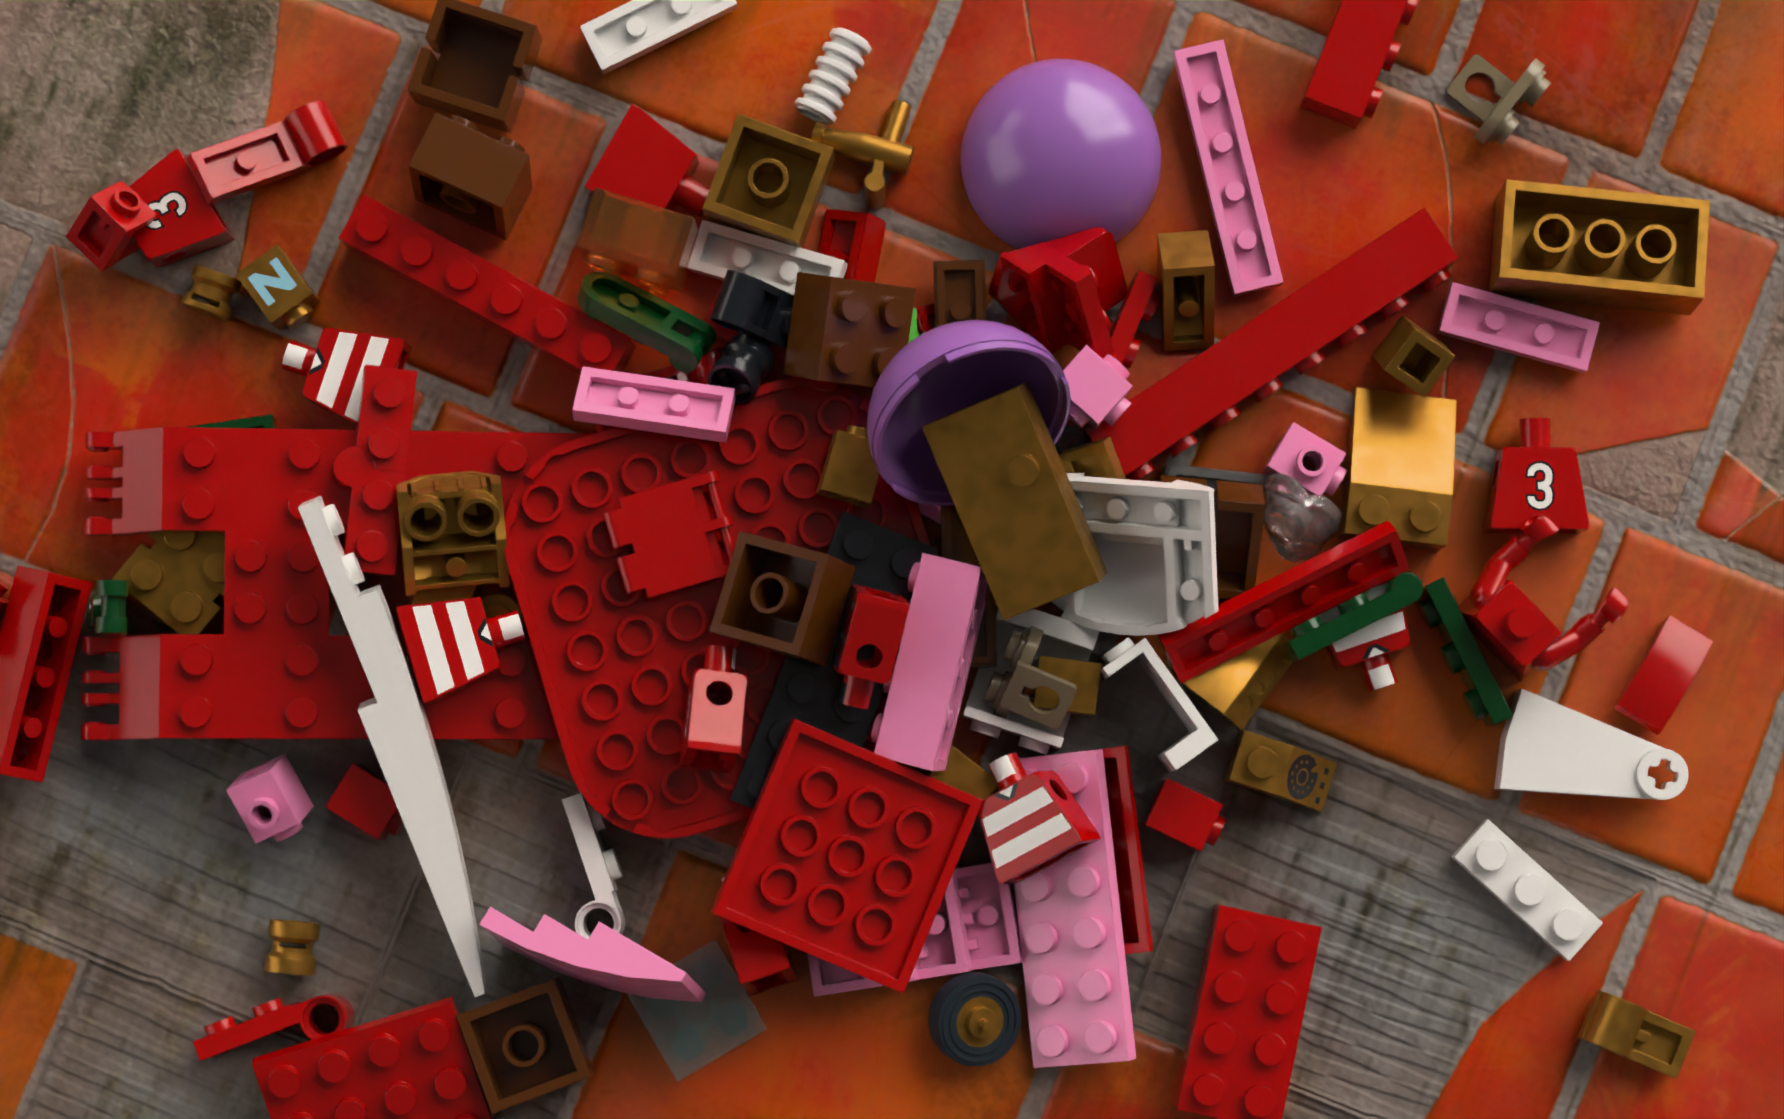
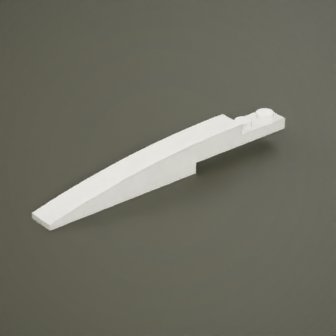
M318 496L301 503L298 506V510L375 696L372 699L361 702L358 713L474 997L485 994L486 982L473 900L449 792L422 699L380 584L360 592L357 584L364 582L365 579L354 552L345 555L338 535L345 533L339 513L334 504L325 506L322 497Z

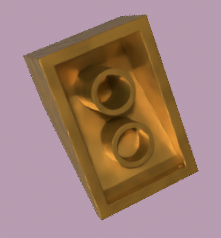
M1355 388L1345 467L1347 472L1344 476L1337 538L1350 540L1389 520L1398 532L1402 547L1439 551L1447 546L1453 498L1457 400L1429 396L1424 398L1421 395Z

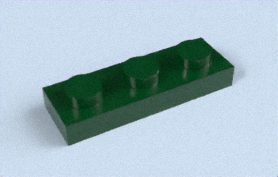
M1444 577L1424 586L1421 595L1422 599L1417 601V607L1426 625L1430 629L1437 627L1445 643L1444 646L1440 647V653L1449 671L1453 675L1458 672L1460 673L1468 691L1463 693V699L1476 721L1482 718L1486 726H1491L1513 716Z

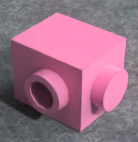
M1086 344L1063 370L1071 396L1068 419L1080 428H1083L1087 423L1096 430L1103 421L1112 426L1132 404L1125 398L1133 387L1126 380L1130 373L1118 360L1109 354L1102 359Z
M1293 422L1288 427L1264 467L1263 472L1316 502L1323 492L1330 496L1335 493L1347 472L1345 468L1340 466L1347 453ZM1302 459L1310 460L1314 464L1315 471L1307 470L1303 466Z
M282 754L242 772L226 789L255 844L271 836L275 838L276 842H279L296 834L304 827L301 821L314 807L286 754Z

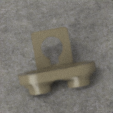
M1476 54L1472 56L1448 86L1446 95L1483 123L1473 136L1474 139L1482 145L1485 141L1490 144L1494 140L1501 146L1520 123V121L1512 116L1515 113L1512 107L1516 102L1521 105L1524 101L1532 107L1551 82L1543 77L1546 74L1543 70L1546 65L1537 58L1533 60L1518 81L1514 83L1480 55ZM1482 74L1492 81L1494 86L1493 93L1500 98L1495 106L1488 100L1476 102L1467 95L1465 83L1469 77Z
M1031 626L1029 630L1024 629L1021 633L1013 629L1002 654L1003 659L1010 661L1009 667H1012L1010 672L1005 671L1004 675L994 671L983 700L992 703L993 715L1006 719L1009 712L1012 711L1050 728L1059 729L1076 694L1077 686L1072 682L1031 666L1044 630ZM1040 686L1050 687L1058 694L1059 704L1051 710L1038 709L1031 702L1030 696L1022 693L1024 687L1030 689Z

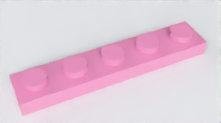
M1224 40L1175 50L1173 58L1232 297L1282 286L1284 283Z

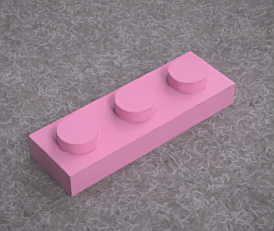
M1452 282L1449 285L1437 334L1584 374L1588 370L1600 322Z
M583 366L572 409L573 420L726 443L735 403V388Z

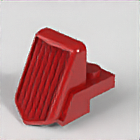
M1095 227L1008 253L1005 251L999 255L1000 258L995 266L989 294L1011 318L1020 323L1023 332L1040 342L1052 354L1066 344L1072 345L1079 351L1087 344L1102 359L1107 354L1111 355L1114 353L1109 335L1111 323L1105 312L1124 300L1128 289L1112 233L1104 228Z

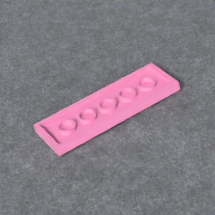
M1103 749L1019 758L1027 776L1037 771H1055L1101 837L1100 840L1033 876L1014 883L1033 1068L1135 1060L1137 1058Z

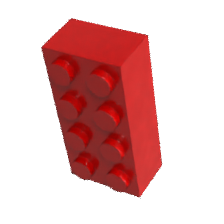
M1215 904L1173 1106L1177 1110L1218 1119H1282L1322 927Z

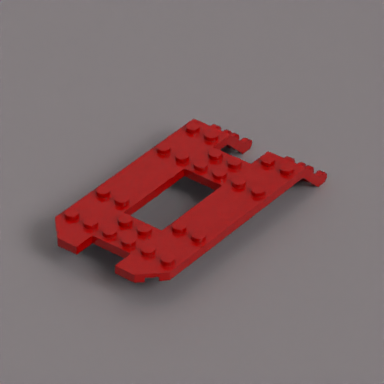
M157 427L119 432L86 433L85 448L90 452L123 450V467L109 468V466L90 465L88 468H85V479L123 480V487L85 489V500L90 503L122 501V518L87 517V519H84V535L131 536L168 532L225 533L224 634H151L114 638L82 637V653H85L86 656H106V654L120 653V672L106 673L104 670H85V673H82V684L120 685L119 693L82 694L81 704H84V707L119 705V724L84 722V724H81V740L369 739L358 713V708L361 702L372 699L375 696L350 635H329L330 586L298 510V506L301 503L321 496L325 506L335 505L344 530H346L351 489L342 487L336 482L332 474V464L334 458L341 450L355 446L357 430ZM411 431L405 481L420 475L477 471L498 475L502 485L505 520L506 511L516 487L524 474L537 460L565 442L593 433ZM400 636L420 693L405 638ZM525 636L526 640L496 649L502 667L500 672L435 704L426 706L423 703L434 740H559L528 636Z

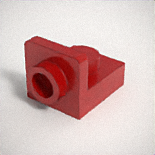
M119 181L90 196L67 233L66 238L102 272L115 265L133 234L151 224L156 217V213L135 191L124 182Z

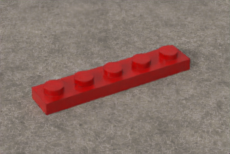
M1388 520L1219 604V611L1206 619L1203 616L1183 629L1159 634L1158 638L1172 673L1181 684L1409 570L1410 568L1398 532Z

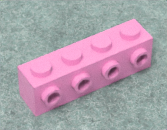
M922 553L921 561L915 562L910 571L908 591L913 594L889 684H883L884 692L888 693L884 714L879 713L874 721L871 741L876 744L874 753L887 759L930 771H945L987 600L989 585L981 566Z

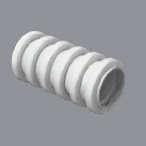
M839 27L831 29L829 36L832 40L831 42L824 43L822 50L825 54L824 56L817 57L815 63L818 68L817 70L812 69L808 75L811 80L810 84L805 83L801 88L804 94L803 98L798 97L794 102V105L801 114L815 122L817 120L826 122L827 125L835 123L837 117L834 112L835 110L840 111L844 103L841 98L847 97L851 91L848 84L854 83L858 78L855 70L863 68L865 64L862 56L869 55L872 50L868 41L848 29Z

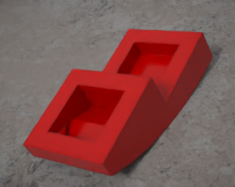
M1669 615L1661 623L1642 662L1633 669L1614 709L1658 735L1686 693L1713 641Z

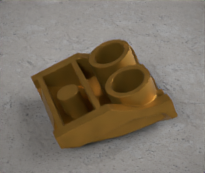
M477 471L427 474L396 485L406 596L417 595L416 591L492 583L499 584V587H510L509 570L504 548H507L500 476Z
M1218 598V605L1229 599ZM1279 634L1183 682V684L1190 689V692L1196 693L1208 702L1207 705L1211 708L1214 707L1221 712L1228 721L1233 723L1235 728L1242 731L1261 703L1293 663L1283 645L1289 641ZM1166 659L1164 664L1170 671L1172 676L1176 679V677L1172 673L1168 660Z

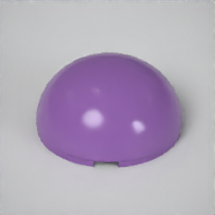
M1056 58L1041 60L1024 65L1008 73L992 85L982 96L974 108L963 134L960 154L961 175L968 199L979 218L992 233L1015 249L1051 241L1095 227L1104 228L1112 233L1116 243L1124 238L1140 222L1155 196L1161 173L1160 139L1153 117L1142 98L1130 85L1111 71L1089 62L1074 59Z
M957 321L924 332L895 354L884 368L873 389L868 407L867 437L870 452L878 472L893 487L896 493L908 500L926 505H954L922 427L936 419L1028 381L1055 446L1067 423L1071 403L1070 388L1061 366L1053 355L1032 336L1013 326L995 321Z

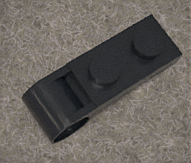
M727 270L709 319L731 330L753 335L786 351L794 295L750 275Z

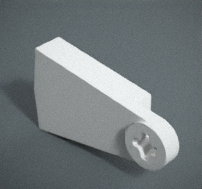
M1516 690L1510 707L1513 716L1506 719L1500 737L1494 789L1653 800L1672 799L1685 789L1689 777L1688 767L1685 760L1675 751L1658 746L1527 690ZM1664 760L1666 761V770L1674 773V778L1672 782H1663L1661 789L1655 787V778L1648 776L1649 767L1659 766L1660 761Z

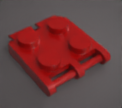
M718 470L621 497L618 499L620 509L604 513L613 549L629 545L633 549V554L617 558L627 594L645 590L647 599L726 577L735 548L729 528L734 523L732 516H726L716 484V482L721 481ZM703 486L707 487L716 519L711 520L701 488ZM714 531H720L729 564L724 565Z

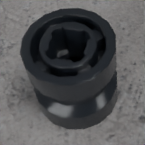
M749 334L734 335L724 347L721 358L711 368L708 375L709 385L735 388V392L743 390L744 393L735 395L734 405L748 404L757 394L761 381L767 377L774 363L773 353L769 346L760 338Z

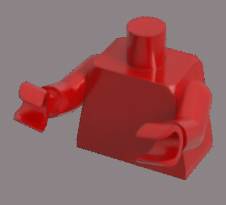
M1540 514L1529 517L1521 527L1524 533L1519 537L1514 535L1489 558L1475 582L1470 596L1458 606L1471 632L1520 682L1534 669L1549 670L1580 653L1605 631L1603 626L1608 621L1612 624L1616 623L1624 616L1628 607L1627 598L1614 587L1608 592L1596 612L1588 613L1581 617L1561 636L1560 630L1511 580L1506 579L1509 573L1526 559L1530 549L1536 542L1559 531V528L1550 518Z

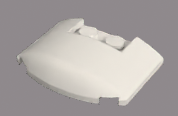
M1066 473L1108 574L1098 583L1051 601L1064 611L1061 616L1062 618L1101 632L1142 636L1177 631L1187 627L1188 624L1195 622L1203 616L1206 619L1219 611L1214 488L1183 480H1175L1170 483L1088 477L1084 473Z

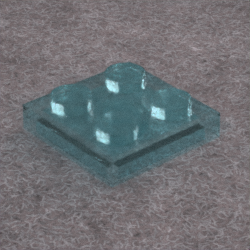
M716 939L673 964L688 973L706 992L702 1002L655 999L627 993L677 1082L767 1029Z

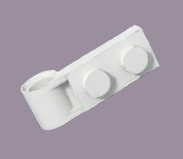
M581 793L562 799L595 897L594 901L585 904L578 911L575 918L576 933L588 939L591 933L587 928V918L594 909L602 908L612 915L614 920L613 930L623 934L625 917L616 893L618 888L615 880L622 878L623 875L614 849L605 851L598 832L606 829L605 820L586 802Z

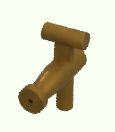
M900 100L892 101L881 137L867 133L828 128L826 122L818 120L812 132L811 140L833 147L834 153L873 167L872 173H869L864 181L865 201L867 206L872 209H879L885 204L884 170L907 176L913 160L915 147L901 143L911 106Z

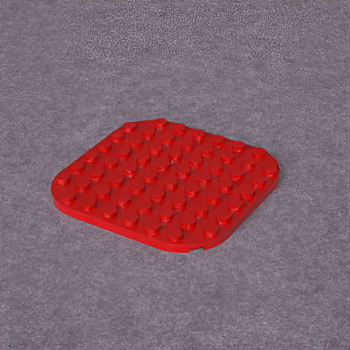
M802 377L768 382L760 385L754 399L748 404L734 405L726 443L614 427L576 438L550 450L529 468L516 487L505 516L507 548H504L511 582L570 775L586 802L598 814L617 827L646 837L679 838L750 818L753 809L732 802L729 799L786 655L740 643L709 631L726 577L647 599L645 590L627 594L617 558L633 554V549L631 545L613 549L604 513L620 509L618 499L621 497L718 470L721 481L716 482L725 514L726 516H732L734 525L729 528L734 545H736L739 532L742 531L826 554L841 513L846 512L930 546L918 503L896 493L893 487L882 478L880 473L871 504L866 508L816 494L832 435L837 430L846 432L848 425L867 429L870 402L865 398L862 399L835 382L818 381ZM743 390L735 392V395L742 394L744 392ZM703 486L701 488L711 520L716 519L707 487ZM714 531L724 565L729 564L720 531ZM723 645L735 648L737 653L734 673L747 675L740 755L730 773L679 767L689 682L695 669L704 668L706 646ZM883 692L862 748L874 752L876 744L871 741L872 728L879 713L884 714L888 693ZM715 697L708 698V700L715 705H723V703ZM897 762V763H899V764H901V765H904V766H906V767H910V766H911V765H907V764H903V763Z

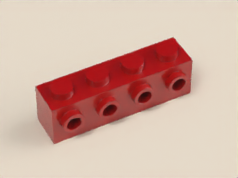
M17 566L0 632V774L43 783L92 582Z

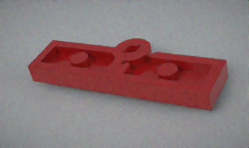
M374 365L364 366L355 446L341 450L333 460L332 474L336 482L342 487L351 489L343 551L345 555L354 552L363 574L395 576L400 532L396 485L404 482L406 478L417 371Z

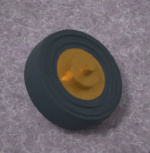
M981 972L959 974L948 980L938 990L932 1000L928 1016L930 1035L937 1048L946 1057L966 1066L991 1064L1003 1057L1017 1039L1021 1026L1019 1002L1009 986L992 975Z

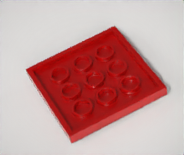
M791 718L710 913L904 994L983 800L802 721Z
M453 996L253 1058L252 1067L270 1119L494 1118L456 1016L459 1013Z

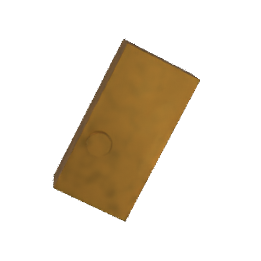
M1506 179L1495 200L1489 292L1509 297L1691 315L1705 296L1710 200Z
M1028 381L936 419L922 427L1003 620L1098 583L1108 574Z

